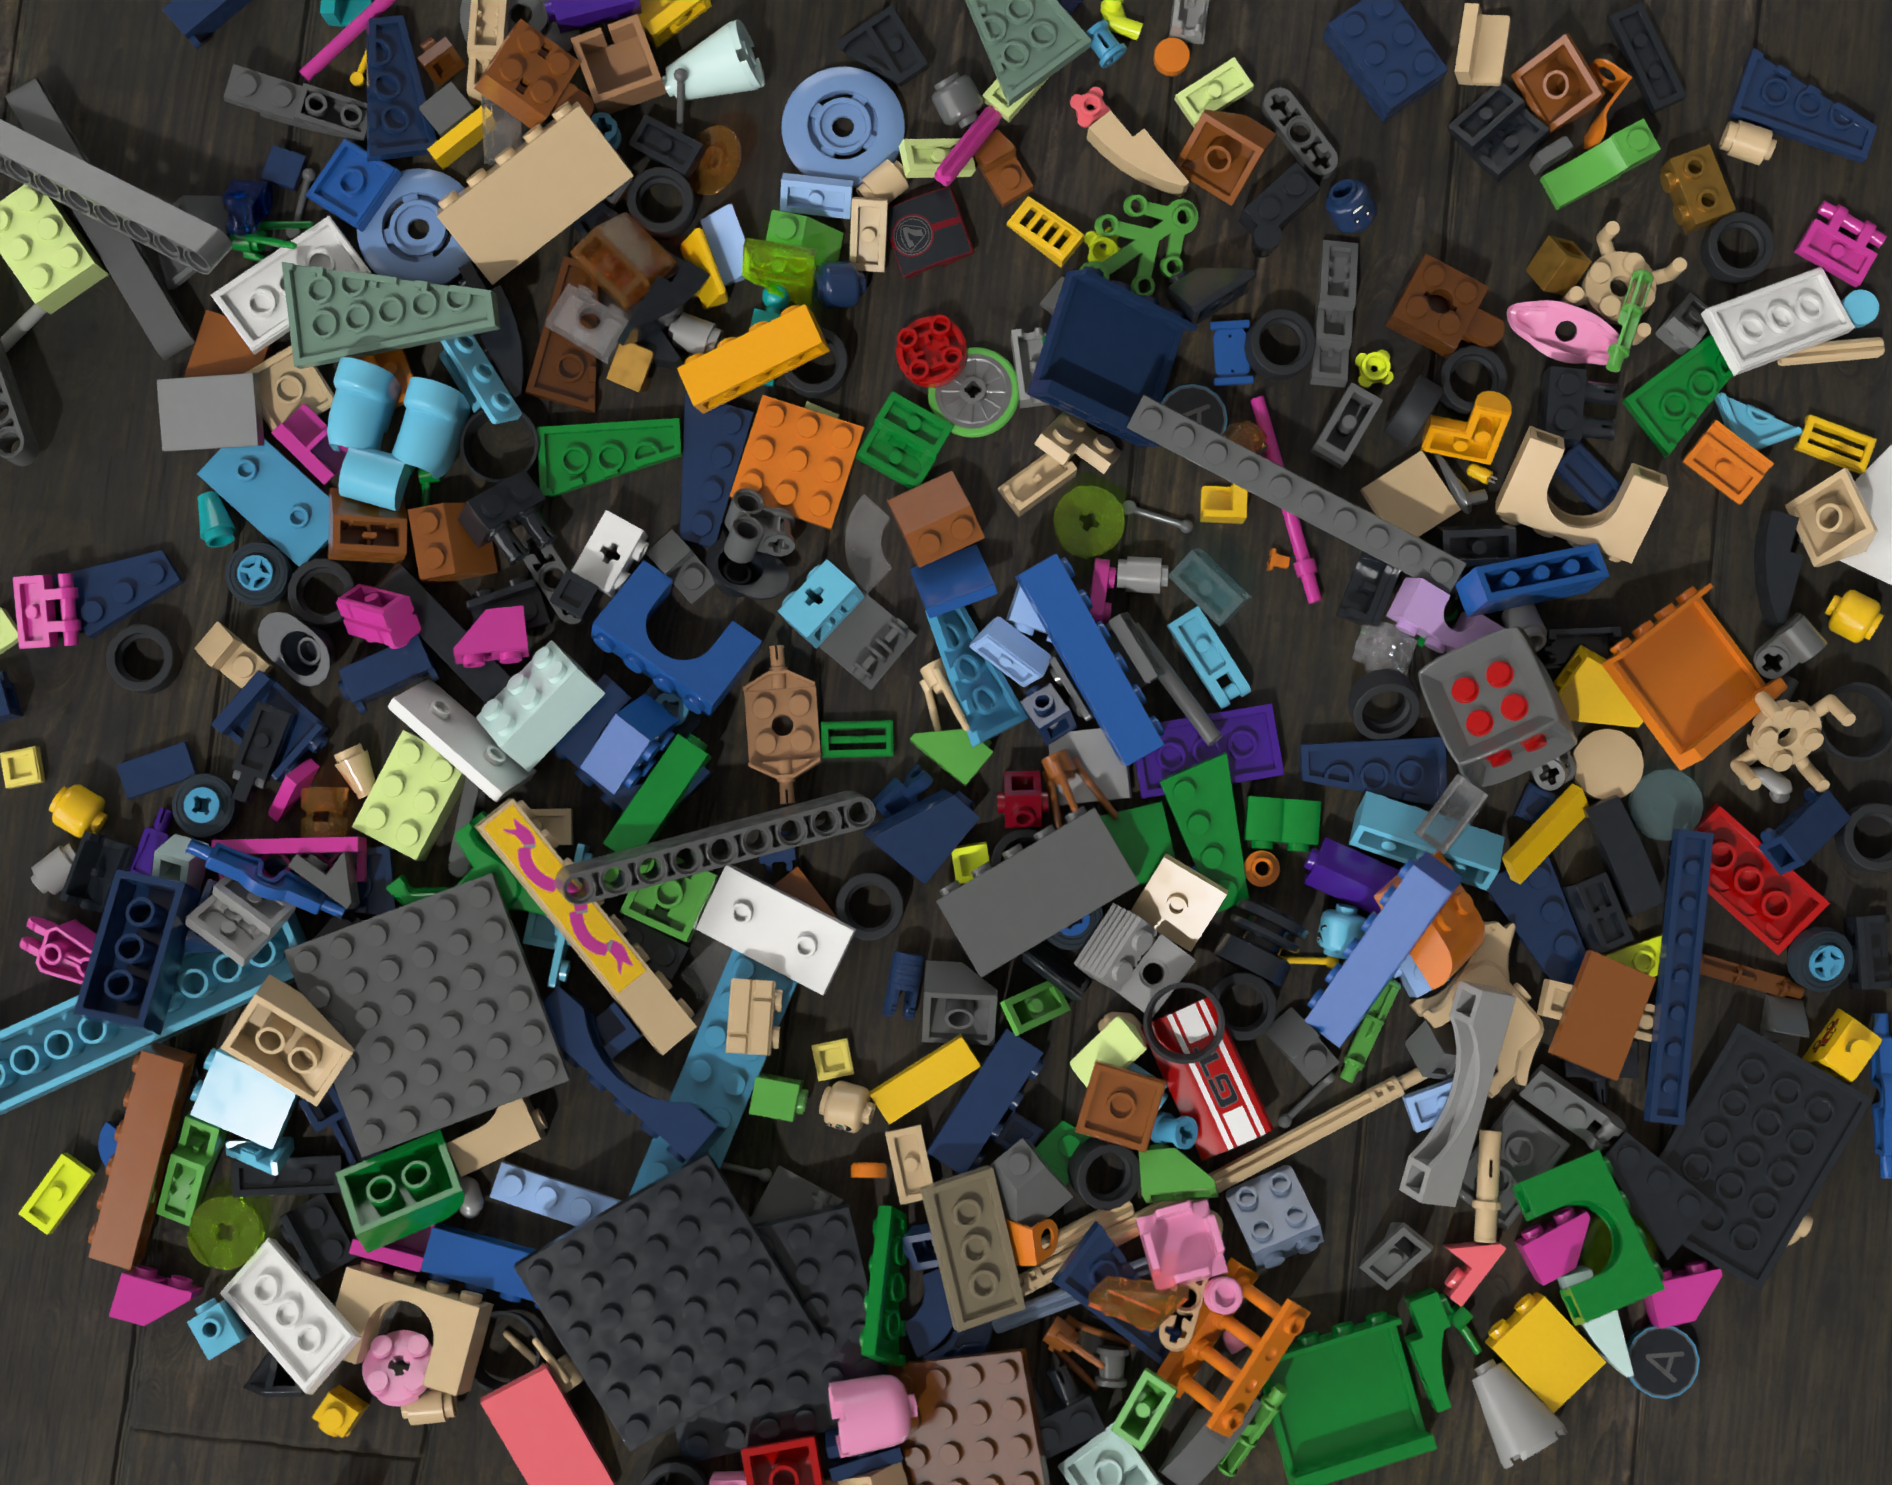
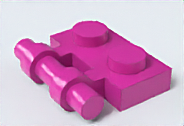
M1824 200L1817 213L1828 219L1827 224L1818 219L1813 220L1794 253L1819 267L1822 266L1827 272L1856 288L1862 283L1878 255L1868 249L1866 245L1869 242L1880 248L1887 235L1876 230L1877 225L1868 220L1862 222L1848 214L1849 209L1839 204L1836 207ZM1840 226L1855 234V240L1839 232Z
M73 573L58 574L59 588L53 589L52 575L13 577L19 649L59 646L58 632H63L64 646L79 645L78 631L82 630L81 620H77L75 598H79L78 587H74ZM56 599H60L62 621H56Z

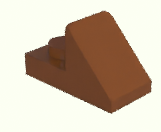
M996 129L973 155V159L1003 208L1033 191V185L1016 158L1015 146Z

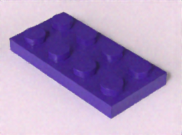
M1272 704L1207 714L1223 735L1218 742L1211 746H1207L1188 718L1159 722L1165 733L1160 737L1164 745L1135 762L1141 799L1164 795L1158 780L1223 752L1227 753L1231 784L1284 775Z

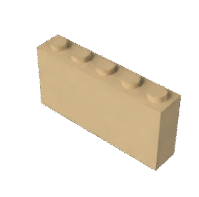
M578 101L572 106L569 102L562 104L551 114L554 120L545 127L537 124L524 134L525 142L515 150L512 146L504 149L494 158L497 162L496 165L487 172L483 168L477 170L466 180L469 185L458 194L455 190H452L438 202L440 206L436 210L438 219L492 285L633 177L629 167Z

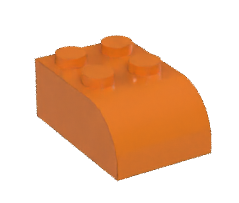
M1440 850L1431 854L1453 870ZM1397 875L1373 896L1381 909L1384 907L1379 903L1382 896L1391 885L1397 888L1402 881ZM1461 884L1453 892L1410 953L1432 990L1442 986L1481 947L1484 941L1485 928L1483 920L1474 906L1472 898L1466 893Z

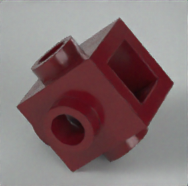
M1040 770L1004 771V792H997V813H1005V828L1042 827V812H1048V790L1041 791Z

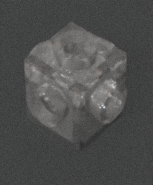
M1380 622L1378 627L1362 625L1352 659L1364 664V671L1368 673L1374 670L1391 669L1407 675L1417 640L1402 633L1395 627L1396 625Z

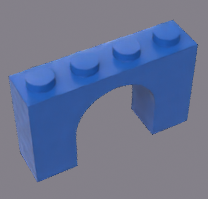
M643 560L593 622L591 638H593L594 643L601 650L607 653L613 652L622 658L624 664L630 670L636 673L642 672L651 678L658 689L664 693H673L679 697L690 711L696 714L702 713L710 718L756 658L762 640L732 621L712 648L698 658L677 660L660 653L650 642L646 632V625L669 597L673 580Z

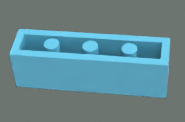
M1366 791L1355 812L1348 845L1405 864L1410 858L1417 861L1426 851L1433 854L1440 850L1445 860L1452 866L1453 871L1464 878L1461 881L1462 883L1487 891L1499 872L1505 837L1485 829H1479L1458 822L1452 818L1422 810L1416 806H1410L1389 799L1383 795Z

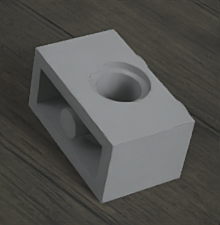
M1158 933L1153 938L1151 947L1144 955H1141V960L1137 961V966L1133 967L1131 978L1125 982V985L1121 986V991L1117 993L1145 1013L1151 998L1162 988L1179 983L1196 960L1163 934ZM1149 963L1158 964L1162 970L1161 979L1154 984L1147 983L1143 978V969ZM1173 990L1159 999L1154 1007L1152 1018Z

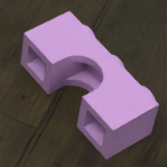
M1405 578L1386 615L1397 622L1395 627L1410 636H1415L1416 634L1426 639L1424 642L1425 646L1439 653H1444V651L1448 653L1485 635L1505 629L1484 615L1467 618L1465 612H1461L1456 624L1449 628L1444 620V609L1451 595L1423 578Z

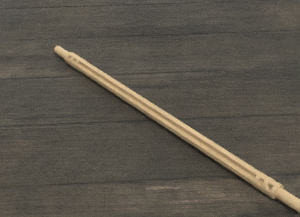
M1417 1067L1397 1078L1393 1075L1208 1175L1215 1180L1218 1193L1405 1095L1404 1091L1422 1082L1428 1077H1422ZM1208 1198L1152 1203L1135 1212L1134 1215L1105 1229L1115 1246L1118 1247L1140 1235L1136 1223L1137 1218L1152 1215L1155 1210L1187 1201H1191L1193 1204ZM1077 1244L1018 1274L1023 1297L1052 1282L1051 1279Z

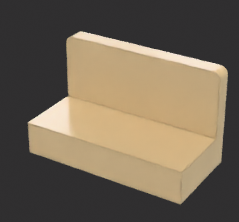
M1465 3L1455 65V74L1459 85L1500 86L1502 84L1511 25L1509 16L1482 15L1479 3Z

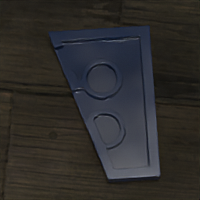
M162 550L69 572L73 573L74 587H78L79 598H75L77 620H81V627L87 637L92 639L184 583L169 556ZM58 575L53 576V581L59 588Z

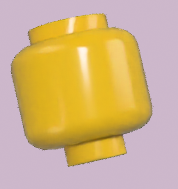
M1856 590L1847 591L1843 597L1835 595L1825 611V614L1831 616L1828 622L1829 629L1854 643H1859L1864 638L1870 640L1884 617L1883 614L1879 613L1881 610L1879 602Z
M75 784L70 788L65 786L61 788L49 807V811L52 812V822L79 838H82L84 831L98 833L108 818V815L104 813L105 799L79 784Z

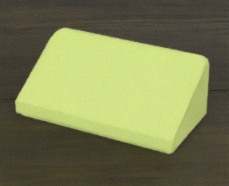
M1117 1016L1070 1061V1065L1084 1085L1088 1087L1095 1059L1127 1069L1147 1047L1136 1026L1123 1017Z

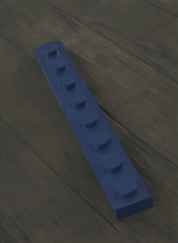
M1673 829L1644 1110L1645 1121L1685 1125L1713 833Z

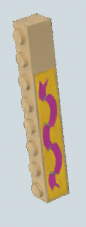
M507 799L474 827L658 1053L664 1055L697 1027L691 1020L695 1015L682 998L678 1001L673 998L668 991L672 988V985L659 970L654 974L648 967L646 962L650 958L637 942L631 946L623 936L627 929L614 914L610 917L606 915L600 907L605 903L604 900L584 905H574L569 903L558 892L555 886L557 873L561 868L574 863L568 857L565 860L561 859L554 850L559 846L545 828L541 832L531 821L535 818V815L523 800L516 803L514 799ZM577 877L569 882L568 892H576L582 887V883Z

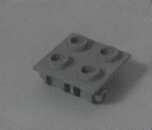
M862 590L861 592L865 598L824 640L819 648L867 688L872 690L917 635L902 620L896 619Z
M779 1165L750 1219L753 1224L763 1223L840 1205L843 1199Z

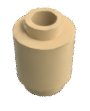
M1741 120L1738 123L1729 121L1722 134L1719 149L1725 150L1728 156L1760 165L1763 159L1769 161L1777 140L1772 139L1773 131Z
M886 159L861 180L862 184L856 188L857 193L860 197L887 198L889 204L909 188L906 181L908 178L905 177L903 165L897 160L892 163Z
M427 1388L424 1393L419 1395L420 1398L409 1405L401 1406L402 1416L404 1419L408 1418L411 1426L447 1422L449 1418L457 1416L458 1397L430 1388V1390Z

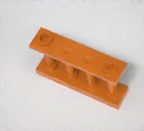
M1232 1257L1226 1265L1228 1273L1220 1276L1236 1280L1243 1292L1242 1301L1246 1298L1274 1319L1261 1338L1234 1318L1235 1312L1227 1315L1215 1313L1207 1307L1203 1300L1189 1346L1178 1352L1170 1351L1156 1373L1178 1388L1177 1398L1180 1399L1185 1391L1209 1410L1213 1415L1206 1426L1229 1439L1234 1431L1243 1423L1244 1415L1295 1336L1303 1330L1305 1321L1311 1313L1288 1298L1283 1306L1279 1305L1253 1286L1259 1274ZM1224 1329L1253 1350L1242 1369L1213 1348ZM1182 1333L1179 1338L1185 1339L1187 1334ZM1204 1360L1233 1382L1222 1401L1193 1379Z

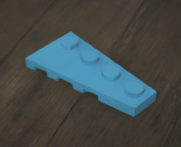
M963 606L930 619L926 612L954 696L970 726L967 734L972 748L1028 719L1002 671L969 647L973 639L979 634V631L965 607Z

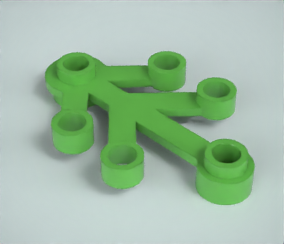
M1141 195L1127 197L1123 208L1128 216L1138 217L1146 215L1163 221L1150 229L1118 221L1111 214L1099 216L1095 221V230L1099 235H1115L1132 239L1133 241L1103 262H1086L1079 270H1082L1084 266L1093 267L1104 273L1103 278L1109 280L1110 274L1141 254L1137 275L1131 282V291L1137 295L1150 296L1155 289V283L1151 276L1158 243L1167 235H1169L1166 257L1159 264L1160 273L1164 277L1173 278L1176 274L1183 271V262L1180 259L1184 235L1193 231L1198 222V211L1195 205L1186 199H1177L1164 206L1148 202ZM1134 199L1140 203V209L1136 213L1131 209V202ZM1181 210L1186 213V221L1183 224L1177 219V215ZM1104 219H1108L1111 222L1112 227L1109 232H1105L1102 228ZM1170 260L1174 261L1176 269L1172 274L1167 270V263ZM1141 280H1145L1147 283V290L1144 293H1141L1138 289V284Z

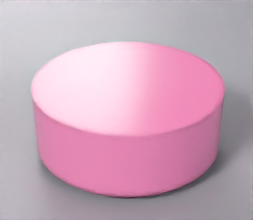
M1216 1276L1206 1284L1203 1297L1205 1304L1211 1311L1227 1315L1235 1312L1240 1307L1243 1292L1239 1283L1233 1278Z

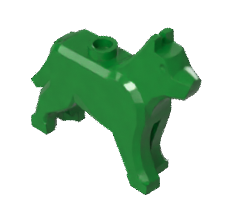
M483 810L454 834L456 842L473 866L456 886L494 872L508 910L528 911L546 916L474 827L487 816ZM403 874L386 887L388 892L402 906L449 889L446 887L413 888L408 884Z

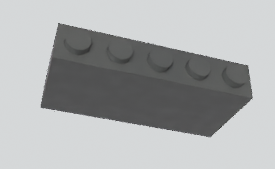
M1084 806L1080 807L1076 812L1065 816L1068 824L1057 830L1054 829L1053 825H1050L1033 835L1037 841L1024 849L1022 844L1019 843L1002 853L1005 861L995 867H992L990 862H987L970 872L974 879L961 886L958 880L939 890L942 898L936 902L980 977L985 976L1139 885L1138 880L1095 808L1087 812Z

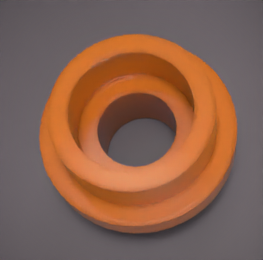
M1256 851L1250 854L1244 862L1246 879L1258 887L1271 885L1276 881L1280 872L1277 858L1267 851ZM1259 862H1265L1268 865V872L1264 876L1256 872V865Z

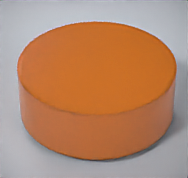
M1178 38L1162 40L1157 45L1154 53L1156 69L1166 76H1176L1186 69L1190 57L1187 45Z
M853 1163L851 1165V1178H887V1165L885 1163Z

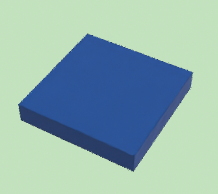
M344 138L305 196L315 204L363 232L403 174L383 160L367 162V151Z
M977 545L951 553L919 568L916 566L910 568L912 578L929 619L998 594Z

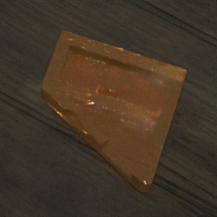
M1106 1276L1089 1293L1088 1307L1096 1309L1107 1316L1132 1324L1140 1330L1152 1333L1188 1300L1189 1286L1177 1284L1176 1291L1154 1289V1281H1133L1121 1277Z

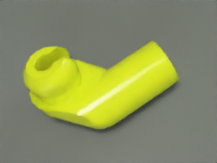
M1103 0L1100 11L1103 19L1109 23L1108 29L1138 41L1143 23L1126 18L1121 5L1123 0Z

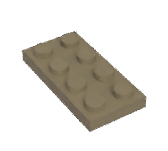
M987 1165L920 1187L953 1328L961 1332L1026 1309L993 1167Z

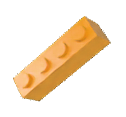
M806 304L802 306L793 305L783 310L780 317L770 322L761 321L749 328L748 333L738 338L729 337L717 344L716 349L706 354L697 353L685 360V364L678 367L677 370L693 406L705 414L829 352L830 349L814 313Z

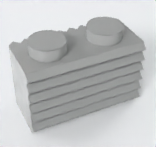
M1113 903L1073 964L1089 977L1119 992L1121 991V986L1125 985V982L1131 978L1133 967L1137 966V961L1141 960V955H1144L1151 947L1153 937L1157 936V931L1140 916Z

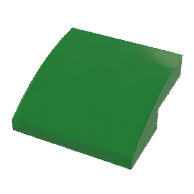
M892 391L874 420V426L858 450L856 459L909 489L915 488L924 483L947 442L954 425Z
M1162 802L1117 812L1118 818L1113 819L1110 814L1100 816L1138 880L1139 885L1137 886L1148 883L1166 853L1175 858Z

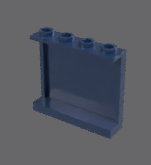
M1084 266L1082 270L1067 271L1027 395L1138 447H1159V444L1126 427L1143 394L1161 403L1182 334L1186 331H1197L1198 325L1186 320V315L1183 312L1174 309H1164L1158 306L1159 301L1153 297L1137 295L1131 292L1132 287L1126 283L1109 281L1103 278L1104 273L1096 268Z

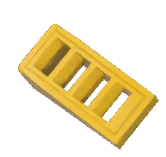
M1029 196L1006 223L1009 228L1061 268L1084 240L1082 232ZM1031 209L1036 214L1024 227L1020 222ZM1041 218L1046 221L1044 226L1037 234L1033 233L1032 229ZM1053 226L1057 231L1047 242L1043 237ZM1064 235L1068 239L1060 249H1057L1054 245Z

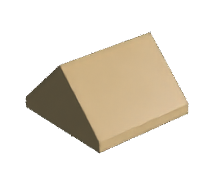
M1843 468L1785 505L1789 515L1799 517L1796 530L1814 567H1820L1866 552L1878 533V529L1848 468Z

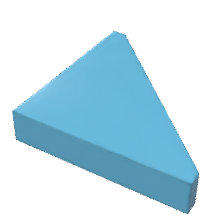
M1723 392L1719 393L1715 398L1725 427L1756 450L1803 433L1800 427L1789 425L1763 410L1729 398Z
M281 1137L273 1149L248 1139L227 1140L225 1142L227 1156L271 1175L279 1174L295 1150L293 1137Z

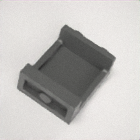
M1128 612L1119 614L1108 621L1105 627L1111 640L1107 641V644L1113 654L1119 652L1129 669L1125 676L1131 686L1137 684L1141 689L1165 674V671ZM1056 655L1049 659L1052 668H1050L1051 675L1057 684L1061 687L1065 686L1070 694L1069 703L1077 716H1083L1086 721L1093 719L1092 712L1061 657Z

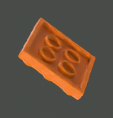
M762 395L730 497L733 498L737 490L743 488L752 489L763 497L764 506L787 509L794 514L795 519L832 530L865 428Z

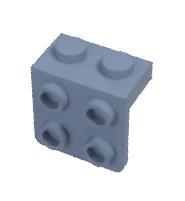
M1281 1166L1227 1190V1202L1248 1244L1250 1255L1257 1271L1262 1268H1275L1281 1265L1286 1258L1297 1253H1310L1320 1243L1324 1242L1320 1223L1291 1166Z

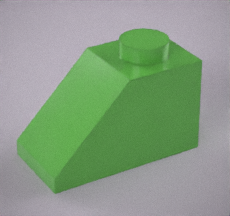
M772 210L765 246L768 256L820 266L826 262H839L844 233L808 216Z
M963 729L914 733L910 738L911 743L964 787L969 784L993 755V751L988 748L992 744L990 740L972 748L967 731Z
M1155 1144L1149 1146L1146 1153L1139 1151L1141 1192L1146 1203L1219 1197L1215 1180L1176 1148H1169L1165 1144Z
M1146 1368L1110 1430L1142 1451L1159 1431L1172 1408L1178 1388Z

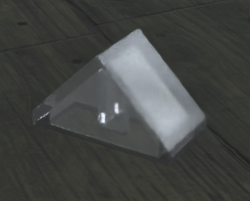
M1457 774L1414 833L1445 855L1472 824L1489 795L1473 783L1467 782L1460 774Z

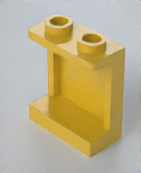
M640 0L642 13L638 14L645 35L658 48L712 5L710 0Z
M1535 1292L1533 1295L1529 1293L1514 1306L1516 1311L1506 1321L1501 1319L1489 1329V1337L1485 1340V1343L1496 1352L1554 1414L1607 1362L1545 1296L1538 1292Z

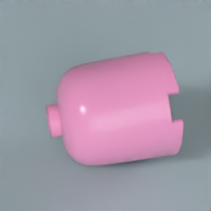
M878 1375L829 1383L828 1392L832 1419H840L838 1421L839 1435H835L841 1458L895 1446L902 1443L909 1436L911 1418L918 1416L915 1395H907L903 1383L898 1378L892 1375Z

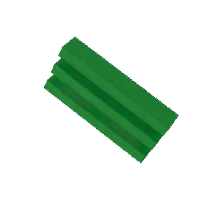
M893 720L821 722L822 759L894 757ZM886 729V735L829 737V730ZM886 743V749L829 750V744Z

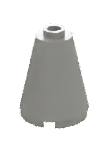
M1491 1359L1474 1369L1478 1376L1472 1379L1499 1460L1504 1469L1514 1466L1510 1458H1513L1514 1461L1521 1458L1523 1461L1557 1441L1558 1437L1555 1432L1558 1435L1568 1433L1564 1424L1504 1361L1496 1364L1494 1359Z

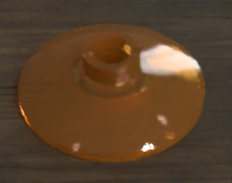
M721 125L711 126L703 130L694 139L702 143L707 150L690 180L687 179V181L690 183L692 190L701 195H713L725 189L735 177L740 166L742 155L740 140L734 131Z

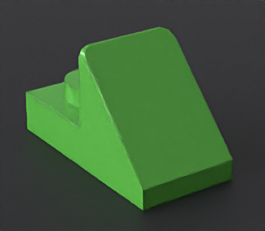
M1049 981L1000 1002L1015 1036L1071 1010L1063 992Z

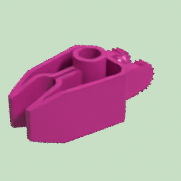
M30 917L27 922L28 929L44 936V939L40 941L33 937H23L20 942L21 949L37 956L36 965L40 972L82 984L97 934L77 920L57 925L42 917Z

